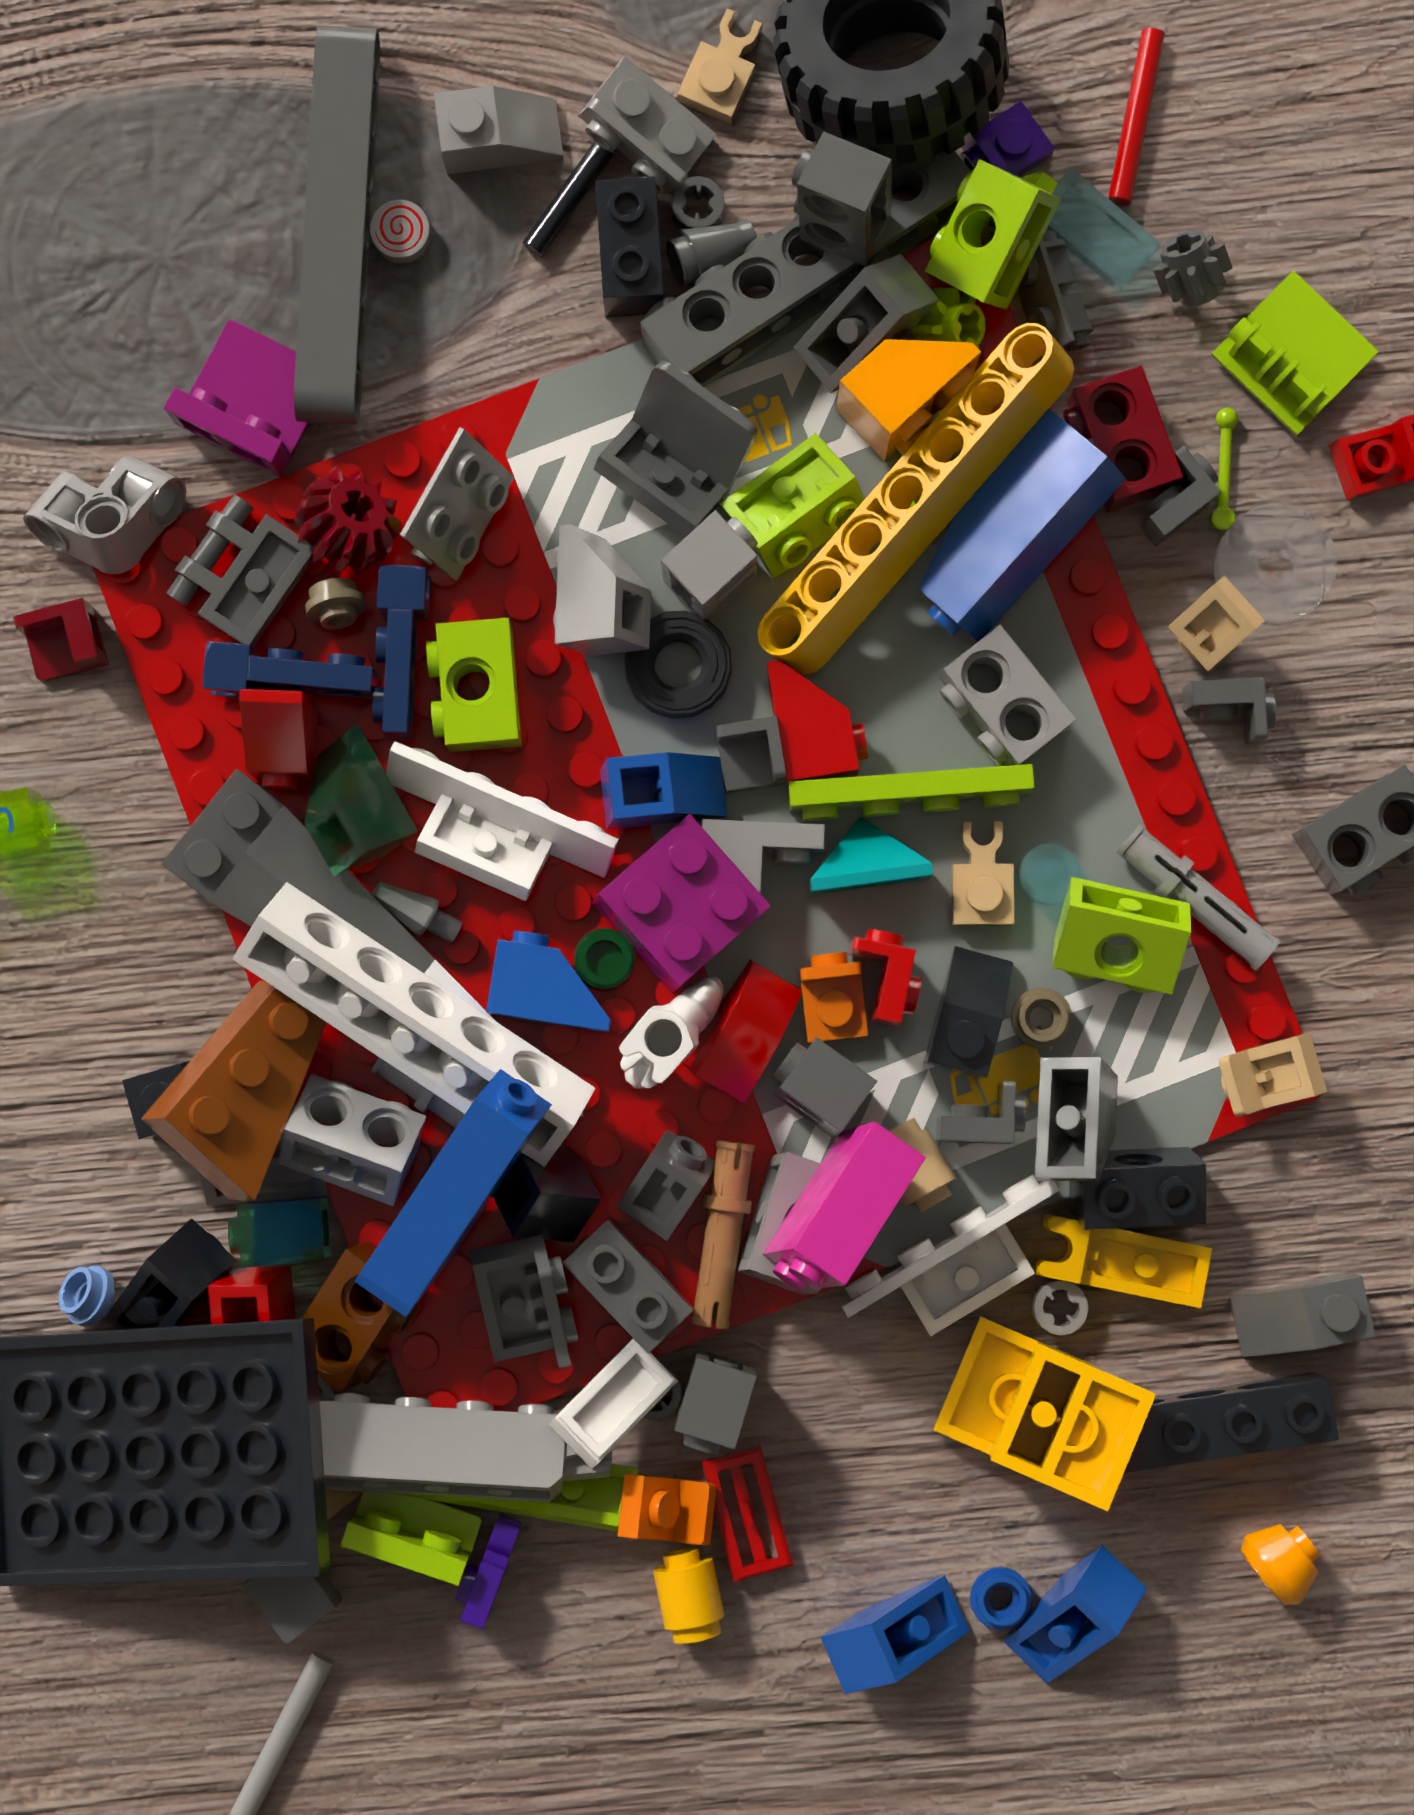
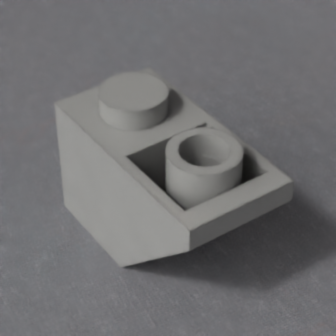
M570 524L560 525L559 549L556 555V567L558 570L557 598L553 616L555 644L588 656L648 650L650 640L651 589L605 538Z

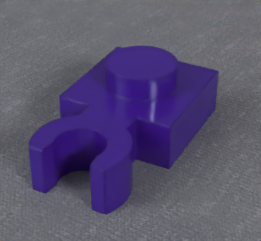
M499 1514L479 1568L467 1565L455 1600L466 1605L460 1621L481 1629L484 1628L523 1522Z

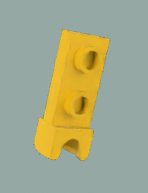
M1045 1214L1043 1217L1042 1225L1046 1230L1059 1233L1065 1238L1067 1251L1061 1259L1056 1261L1037 1260L1033 1267L1036 1275L1201 1308L1213 1248L1116 1228L1084 1230L1077 1220Z

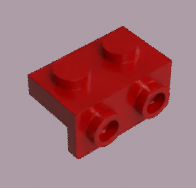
M868 929L865 938L854 937L850 943L848 956L883 963L871 1022L895 1027L901 1023L903 1015L911 1017V1014H915L922 978L911 976L916 949L903 947L905 938L903 935Z

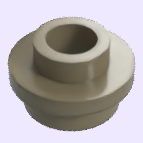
M331 578L316 583L309 589L310 599L305 605L308 619L312 622L320 623L326 629H341L354 624L357 616L361 615L367 607L365 595L357 590L355 581L348 578Z
M1034 988L1023 993L1014 1003L1011 1011V1025L1016 1036L1026 1045L1034 1048H1049L1060 1043L1069 1033L1072 1025V1012L1067 1000L1057 991L1049 988ZM1035 1007H1044L1051 1013V1024L1045 1030L1036 1029L1030 1022V1014Z

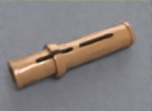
M717 1140L711 1194H704L703 1206L708 1208L694 1312L690 1323L710 1328L712 1324L715 1325V1328L729 1329V1316L744 1213L750 1214L752 1201L746 1198L755 1145Z

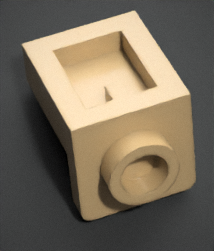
M1223 576L1175 619L1168 628L1177 636L1183 651L1189 657L1199 661L1209 671L1265 620L1234 585Z

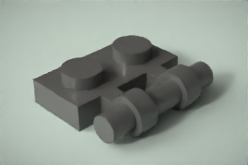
M234 494L222 513L218 511L213 513L205 525L209 531L191 558L186 555L182 558L175 569L179 575L166 594L186 607L199 588L210 594V597L198 613L201 618L240 644H248L254 648L313 562L315 548L311 545L298 543L299 536L267 514L254 533H250L241 526L254 508ZM231 544L241 551L221 579L212 573L211 570L228 545Z

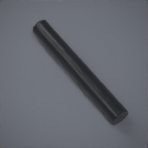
M592 143L522 242L529 251L542 257L618 149H615L614 152H609L597 143Z

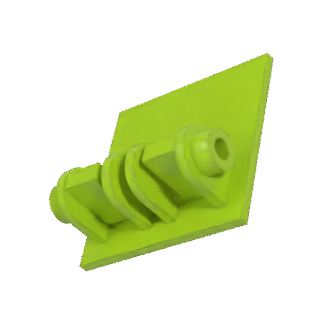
M1293 270L1247 318L1244 317L1229 332L1228 337L1211 353V356L1297 436L1379 351Z

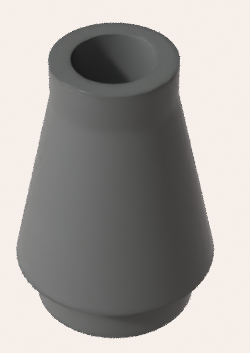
M747 219L733 224L679 230L677 238L668 240L666 244L667 256L672 272L681 286H687L692 283L695 285L697 279L711 267L716 265H723L725 267L742 256L747 246L757 238L752 224Z

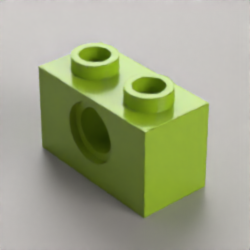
M979 159L975 169L964 177L957 192L958 204L947 226L937 233L930 248L931 259L925 272L983 303L1007 310L1061 198L1002 168ZM994 219L996 225L994 237L987 245L983 246L981 243L982 229L988 221Z
M509 618L436 624L437 641L426 642L429 677H440L442 701H431L434 737H444L445 745L450 752L521 747L513 628ZM480 672L485 674L490 681L486 694L480 699L473 701L465 700L458 696L457 685L460 679L467 673Z
M1071 876L1054 936L1052 968L1064 970L1068 975L1078 979L1090 980L1099 978L1122 983L1127 988L1139 993L1157 991L1172 995L1191 934L1190 903ZM1123 936L1131 939L1132 942L1125 945H1116L1107 940L1112 937Z

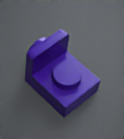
M1019 101L989 121L976 136L970 133L964 136L965 145L961 147L963 152L960 153V157L970 171L975 169L980 159L1020 178L1051 157L1055 147L1023 102Z

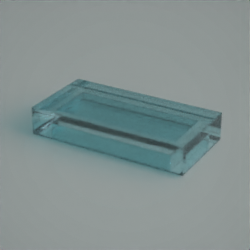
M1070 168L1058 182L1053 192V195L1061 198V201L1046 231H1055L1058 239L1065 240L1068 250L1121 293L1156 253L1161 243L1075 170Z

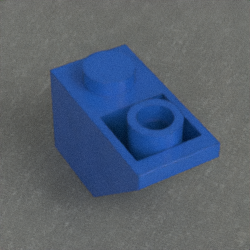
M671 752L606 758L600 769L607 830L679 823L689 814L696 821L727 817L720 757Z

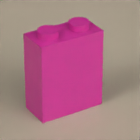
M875 1121L842 1131L763 1252L764 1256L777 1264L773 1269V1273L786 1284L802 1292L806 1290L807 1286L817 1290L845 1286L926 1157Z

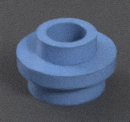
M99 1266L75 1268L67 1275L60 1288L58 1298L60 1309L67 1313L71 1322L77 1325L88 1327L95 1324L107 1315L115 1300L113 1276L108 1270Z

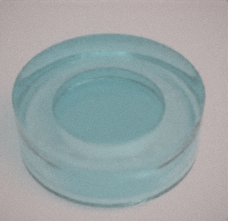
M1053 843L1042 844L1033 848L1021 861L1018 871L1019 884L1025 895L1032 901L1042 905H1055L1063 902L1071 876L1081 877L1080 865L1075 855L1064 846Z

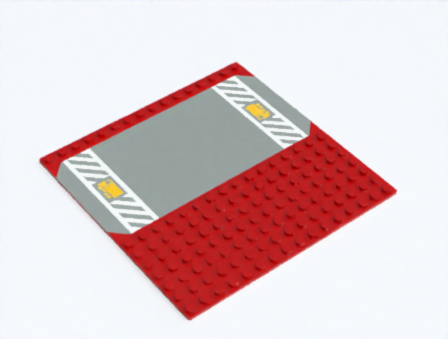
M935 236L903 256L932 291L934 288H955L925 272L931 259L930 248ZM981 236V243L983 246H985V243ZM958 289L959 294H966L965 292ZM769 290V291H767V292H764V293H762V294L756 295V296L751 297V298H752V299H761V298H764V297H766L767 295H769V294L771 293V290ZM978 299L975 300V305L982 310L985 318V333L979 344L981 353L975 372L1004 338L1018 327L1010 305L1005 310L983 303ZM830 305L704 387L728 405L739 409L747 419L754 423L758 430L755 441L726 498L814 433L818 434L854 474L865 498L903 456L896 450L884 461L836 410L839 390L830 393L793 348ZM705 318L700 320L694 327L700 331L709 332L720 327L722 322L715 318ZM910 331L903 340H914L912 332ZM643 339L235 494L254 508L241 526L250 533H254L267 514L299 536V531L302 527L294 522L295 513L299 504L304 499L303 494L309 484L315 482L317 478L324 479L327 474L336 468L347 478L350 474L360 469L364 483L371 486L382 481L380 495L383 498L397 500L396 512L393 516L402 522L399 527V534L391 545L392 550L385 560L380 561L377 565L371 564L369 569L364 570L360 575L354 572L348 565L345 570L335 574L332 562L325 557L324 559L312 562L253 649L259 657L268 658V649L271 648L301 651L305 653L304 661L328 663L329 654L356 655L365 658L364 666L374 668L379 675L378 687H384L385 663H377L375 655L377 627H387L388 619L383 618L377 608L379 566L406 565L426 567L427 576H431L429 620H418L412 740L388 739L382 732V723L373 722V699L304 693L318 708L315 780H299V789L278 790L263 788L262 778H254L246 771L239 699L211 696V690H205L202 687L207 642L240 644L201 618L198 614L210 597V594L199 588L186 607L166 594L179 575L175 569L185 555L191 558L209 531L205 525L215 511L222 513L233 495L179 515L174 522L163 530L143 554L140 562L131 570L121 574H107L93 567L190 826L237 768L286 806L370 893H372L377 883L383 882L434 898L439 901V910L461 921L462 925L452 943H449L427 930L420 936L392 915L485 1011L487 1010L498 939L512 941L514 931L550 936L548 947L558 948L575 970V950L579 941L587 933L601 928L616 930L592 903L597 894L679 824L669 823L607 830L600 769L606 758L664 752L720 757L716 735L717 725L774 716L766 668L767 661L776 659L765 652L759 644L757 634L759 623L767 611L830 540L828 539L813 550L800 565L789 568L776 578H773L766 570L757 553V577L709 620L722 631L731 649L732 673L726 691L712 708L694 717L670 719L649 711L635 698L626 680L624 657L626 652L588 656L555 644L553 616L557 598L558 570L556 567V555L559 549L560 525L570 524L605 538L651 589L650 618L665 611L686 610L691 612L664 583L661 559L686 536L593 470L598 456L632 419L651 371L657 365L644 347ZM1003 402L995 406L990 414H993L998 409H1000ZM940 410L935 416H933V419L926 426V428L931 424V422L938 416V414L942 410ZM460 427L465 429L514 476V479L509 486L505 503L494 513L480 538L479 548L475 557L465 565L456 581L434 563L428 565L412 556L410 553L414 546L404 539L400 533ZM962 449L954 453L949 461H952L957 456H959ZM719 505L716 511L728 522L729 519L726 517L721 505ZM1094 515L987 633L989 634L1001 625L1076 718V721L1066 731L1024 763L1033 764L1034 789L1029 795H1020V805L985 808L983 798L959 800L960 809L924 812L923 802L899 804V814L877 817L863 816V807L838 808L839 818L803 821L802 811L789 812L788 788H786L785 784L727 794L724 785L727 817L710 820L825 825L822 854H811L810 864L774 862V852H762L760 894L771 907L673 993L668 990L635 951L634 968L624 984L607 991L596 990L586 985L611 1019L610 1033L490 1015L497 1023L596 1088L582 1111L583 1116L578 1118L562 1144L581 1157L602 1200L574 1243L544 1240L548 1259L560 1256L563 1263L609 1218L624 1232L693 1305V1311L650 1352L655 1358L836 1288H821L816 1294L801 1295L736 1272L729 1316V1329L715 1328V1325L712 1324L711 1328L692 1324L690 1322L694 1312L708 1208L703 1206L704 1194H711L714 1170L667 1241L616 1208L666 1131H671L677 1136L693 1139L704 1148L707 1156L714 1161L716 1160L717 1140L755 1145L746 1198L752 1201L750 1214L744 1213L738 1253L739 1260L771 1157L787 1151L821 1163L839 1136L838 1134L831 1138L774 1097V1094L782 1084L772 1076L796 1043H799L806 1049L811 1044L807 1043L802 993L778 1047L744 1103L694 1076L689 1068L721 1020L722 1015L718 1010L708 1026L699 1033V1045L663 1083H658L650 1089H639L631 1087L626 1082L625 1071L621 1069L620 1065L624 1055L619 1047L651 1007L669 1004L689 986L706 977L720 979L724 992L721 1000L722 1003L750 959L800 989L799 970L812 967L810 956L847 952L848 963L861 962V978L868 1036L823 1041L877 1080V1083L843 1131L874 1121L890 1131L898 1125L915 1118L921 1130L928 1128L936 1141L937 1117L951 1116V1105L988 1106V1117L997 1118L998 1084L1000 1082H1016V1095L1026 1096L1025 1131L1014 1132V1143L936 1142L957 1179L947 1185L953 1195L923 1213L919 1211L916 1204L904 1209L901 1202L898 1201L847 1283L857 1280L875 1269L880 1271L900 1263L897 1257L899 1254L926 1238L930 1239L933 1246L955 1234L950 1227L952 1222L980 1206L985 1214L990 1213L1007 1202L1002 1195L1005 1190L1031 1175L1035 1177L1041 1058L1102 1057L1118 1075L1116 1135L1110 1150L1189 1147L1192 1149L1317 1100L1322 1096V1094L1239 1117L1234 1115L1231 1103L1222 1088V1073L1219 1059L1249 1048L1299 1036L1303 1033L1272 956L1270 955L1257 970H1254L1246 960L1216 935L1207 930L1192 915L1191 934L1172 995L1157 991L1139 993L1127 988L1122 983L1099 978L1090 980L1078 979L1068 975L1064 970L1052 968L1054 936L1071 876L1159 896L1154 892L1157 888L1154 883L1124 858L1115 854L1139 824H1142L1146 831L1180 859L1184 855L1194 862V865L1191 867L1194 871L1257 922ZM953 519L830 660L817 672L802 675L847 707L850 711L852 725L863 724L868 759L858 761L859 772L855 777L998 766L989 758L977 741V737L982 734V731L967 714L960 719L949 708L939 693V690L945 686L939 679L943 669L975 645L977 641L963 628L953 637L927 613L935 603L918 589ZM881 541L872 547L869 555L877 550ZM229 544L211 572L222 579L241 550ZM331 578H348L355 581L357 590L365 595L367 607L361 615L357 616L354 624L341 629H326L320 623H315L308 619L305 605L310 599L309 589L320 581ZM841 587L832 593L829 601L837 596ZM509 618L513 628L522 746L450 752L445 745V738H435L433 734L431 701H442L440 677H429L426 642L437 641L436 624ZM800 633L793 638V640L790 643V647L794 643H796V641L800 637ZM673 642L664 646L658 652L654 662L658 677L665 684L673 687H685L693 683L699 676L702 668V661L697 650L683 642ZM979 664L968 670V682L974 690L980 693H991L999 688V677L992 667ZM480 672L465 674L457 685L458 696L469 701L480 699L489 689V678ZM1015 711L1006 716L1005 726L1013 738L1027 741L1036 736L1037 725L1030 714L1023 711ZM396 741L410 748L427 750L435 755L439 761L467 773L475 772L484 775L496 786L521 797L539 799L551 810L576 821H587L596 824L606 834L618 839L606 877L598 876L549 854L527 900L524 901L415 853L417 840L436 804L384 782L389 752L393 743ZM1005 761V762H1004L1003 764H1001L1000 766H1009V765H1008L1007 762ZM859 817H862L932 862L933 876L930 880L810 895L809 888L812 876ZM702 820L697 821L702 827ZM994 821H1003V840L995 853V863L1014 864V925L952 926L951 866L953 864H969V854L962 845L961 824L962 822H972V839L978 845L984 846L990 844L993 839L992 823ZM222 910L238 950L251 926ZM868 929L905 936L903 947L916 949L911 976L922 978L915 1014H911V1017L903 1015L901 1023L895 1027L871 1022L883 963L848 956L850 943L854 937L865 938ZM1116 936L1107 940L1116 945H1125L1132 942L1131 939L1123 936ZM954 946L1013 962L1002 1025L988 1077L983 1079L923 1063ZM244 967L251 988L258 981L263 980ZM1034 988H1049L1057 991L1067 1000L1071 1008L1072 1025L1069 1033L1060 1043L1049 1048H1034L1026 1045L1016 1036L1011 1025V1011L1014 1003L1023 993ZM1035 1007L1030 1014V1022L1033 1027L1045 1030L1050 1026L1052 1016L1049 1010L1044 1007ZM326 1023L296 1097L295 1105L310 1075L314 1074L330 1081L344 1082L355 1090L387 1102L394 1101L404 1104L412 1111L427 1116L419 1150L394 1206L326 1182L327 1190L349 1248L366 1241H370L377 1247L455 1128L429 1109L425 1113L414 1107L415 1099L379 1075L373 1074L371 1070L379 1057L329 1023ZM320 1123L321 1125L331 1126L329 1124ZM377 1144L381 1147H388L386 1145ZM1054 1181L1060 1191L1020 1215L1069 1197V1181ZM492 1197L457 1253L418 1303L421 1307L412 1323L400 1335L394 1332L386 1346L405 1397L427 1399L432 1402V1407L456 1409L457 1403L462 1401H481L492 1404L494 1406L493 1411L518 1412L519 1406L540 1404L586 1386L633 1338L562 1264L568 1293L557 1295L556 1297L559 1307L571 1305L578 1341L567 1344L571 1366L559 1369L555 1348L494 1362L469 1251L524 1238L512 1237ZM367 1291L370 1302L381 1309L384 1302Z

